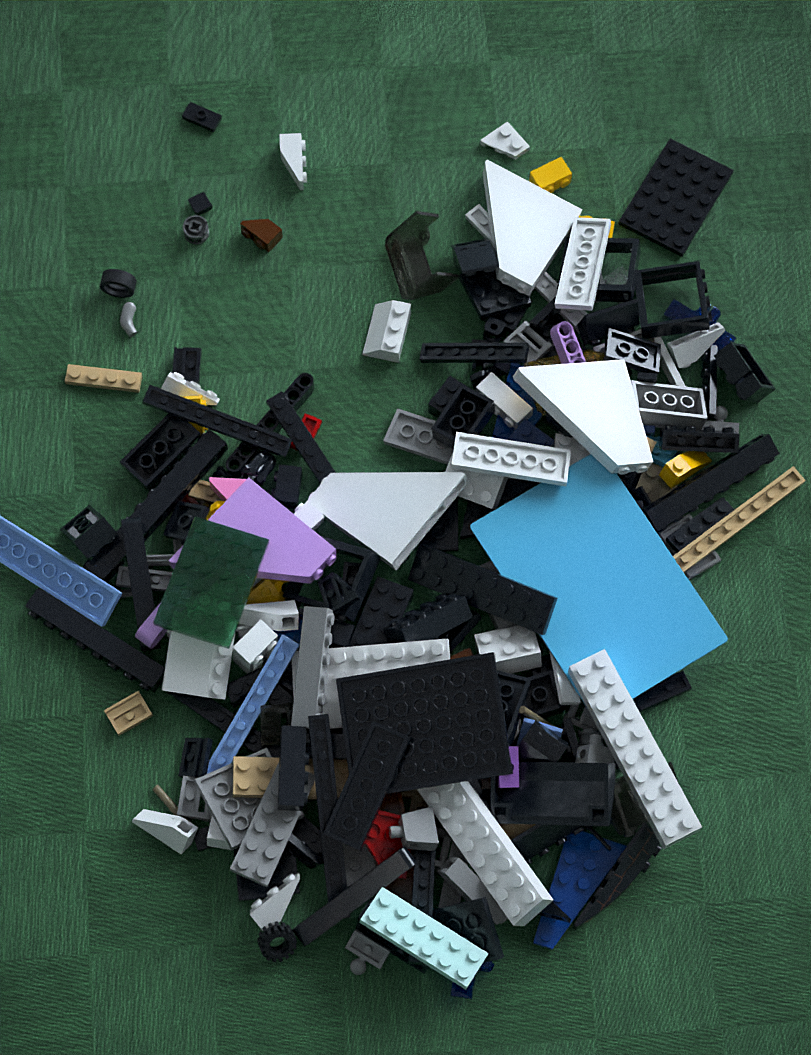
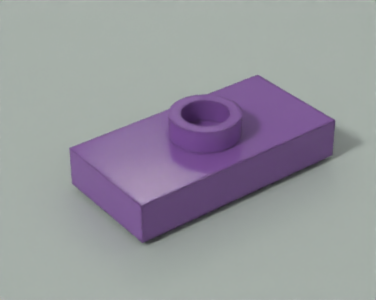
M509 746L513 774L498 776V788L519 787L518 746Z

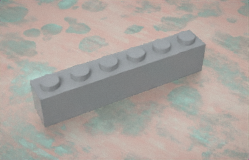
M304 606L291 726H301L309 729L308 716L323 714L322 707L326 702L324 688L328 683L326 669L330 663L328 651L329 645L332 644V633L330 632L331 625L334 624L335 619L333 610L328 608Z

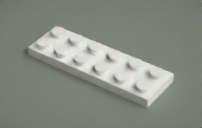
M574 217L556 295L555 308L593 310L611 227V219Z
M456 432L451 468L566 486L571 450Z

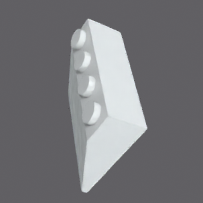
M174 611L162 690L225 700L237 621Z

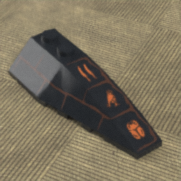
M643 822L627 845L614 868L610 870L603 884L600 885L592 900L589 901L574 923L573 929L577 930L608 908L626 891L640 872H646L651 864L648 862L652 855L654 857L657 856L662 847L659 845L660 842L653 829L646 822Z

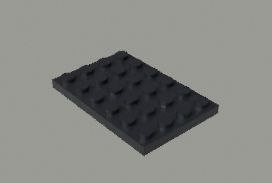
M670 138L620 218L618 225L683 257L734 170Z

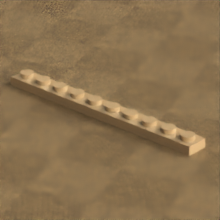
M794 466L676 553L673 558L685 573L804 484L806 480Z

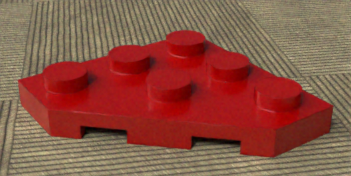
M379 810L365 841V846L377 865L402 848L401 838L390 839L389 826H399L398 821L401 815ZM407 871L398 878L406 879Z

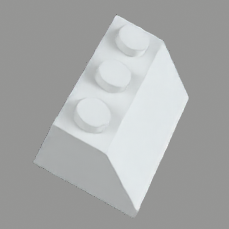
M391 300L375 304L363 350L364 356L399 363L411 316L410 303Z

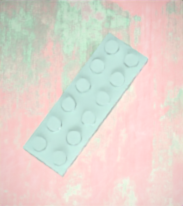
M383 887L359 922L465 990L488 956V953Z

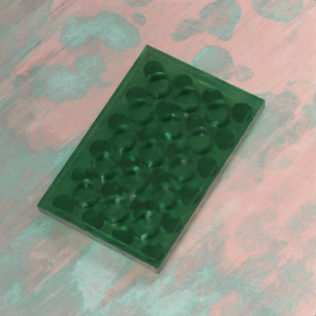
M195 516L153 624L229 649L268 548L269 539Z

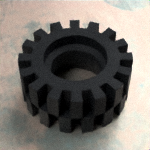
M276 921L273 926L272 923H269V928L264 926L262 928L263 932L260 931L259 937H257L261 953L268 961L272 959V962H276L279 959V962H282L283 957L287 960L289 958L288 954L293 955V949L297 947L295 935L290 926L284 922L279 924ZM277 937L284 938V942L279 946H270V942Z

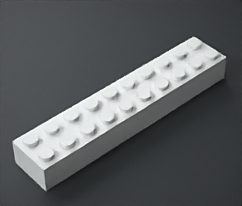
M603 649L569 666L568 673L663 850L699 832L702 826L606 650Z
M468 781L417 789L429 807H433V813L513 926H525L553 901V898Z

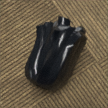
M265 450L257 452L247 465L240 470V478L248 479L249 477L259 486L263 485L266 482L267 476L276 466L275 457Z

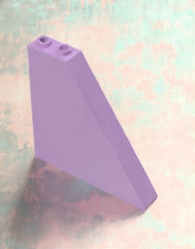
M248 477L170 558L169 562L170 566L175 570L311 584L314 579L318 580L322 576L323 570L327 565L331 566L335 562L337 554L336 548Z

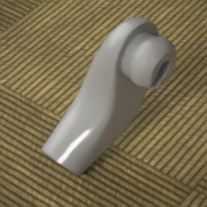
M127 302L123 305L120 316V325L129 337L137 334L133 324L136 306L132 302Z

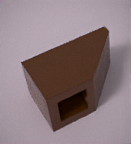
M269 219L245 220L240 223L242 235L247 239L253 240L259 249H264L268 253L283 238L282 229Z

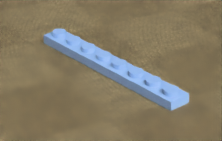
M283 634L281 635L209 760L207 774L233 762V756H236L300 646L299 643Z

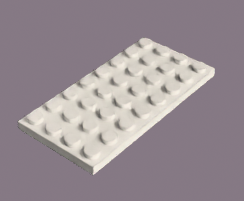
M449 639L329 648L330 663L326 669L328 683L324 688L326 702L322 707V713L329 715L330 729L343 728L336 684L337 678L449 660ZM296 651L292 658L293 696L295 695L299 651Z

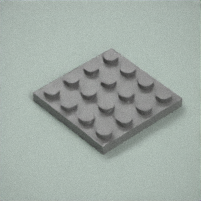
M265 748L247 757L272 756L268 749ZM233 763L195 779L194 783L232 851L240 847L262 798L233 797ZM301 811L298 820L304 817L303 811Z

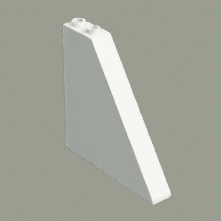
M486 160L483 169V180L492 247L499 267L495 268L496 277L503 284L509 285L520 293L530 296L566 241V237L570 235L574 217L581 216L582 209Z
M625 360L519 367L513 375L514 381L611 474L619 473L623 475L634 471L642 473L647 471L653 463Z
M463 472L330 473L321 481L317 490L310 494L307 501L325 516V520L365 549L375 552L381 557L383 562L397 570L469 483V480Z

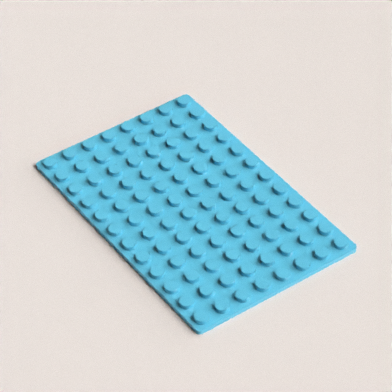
M592 454L569 466L566 486L540 483L470 525L471 531L500 575L558 598L546 634L539 635L580 698L581 696L568 673L569 666L603 649L606 650L631 698L634 699L723 645L728 640L726 634L617 473L611 474Z

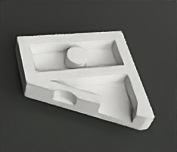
M508 122L480 140L482 146L485 147L487 145L495 148L496 152L506 154L515 160L530 149V146Z

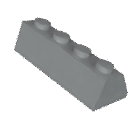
M631 380L643 425H655V427L665 428L666 425H675L677 429H684V426H695L696 430H701L707 421L703 389Z

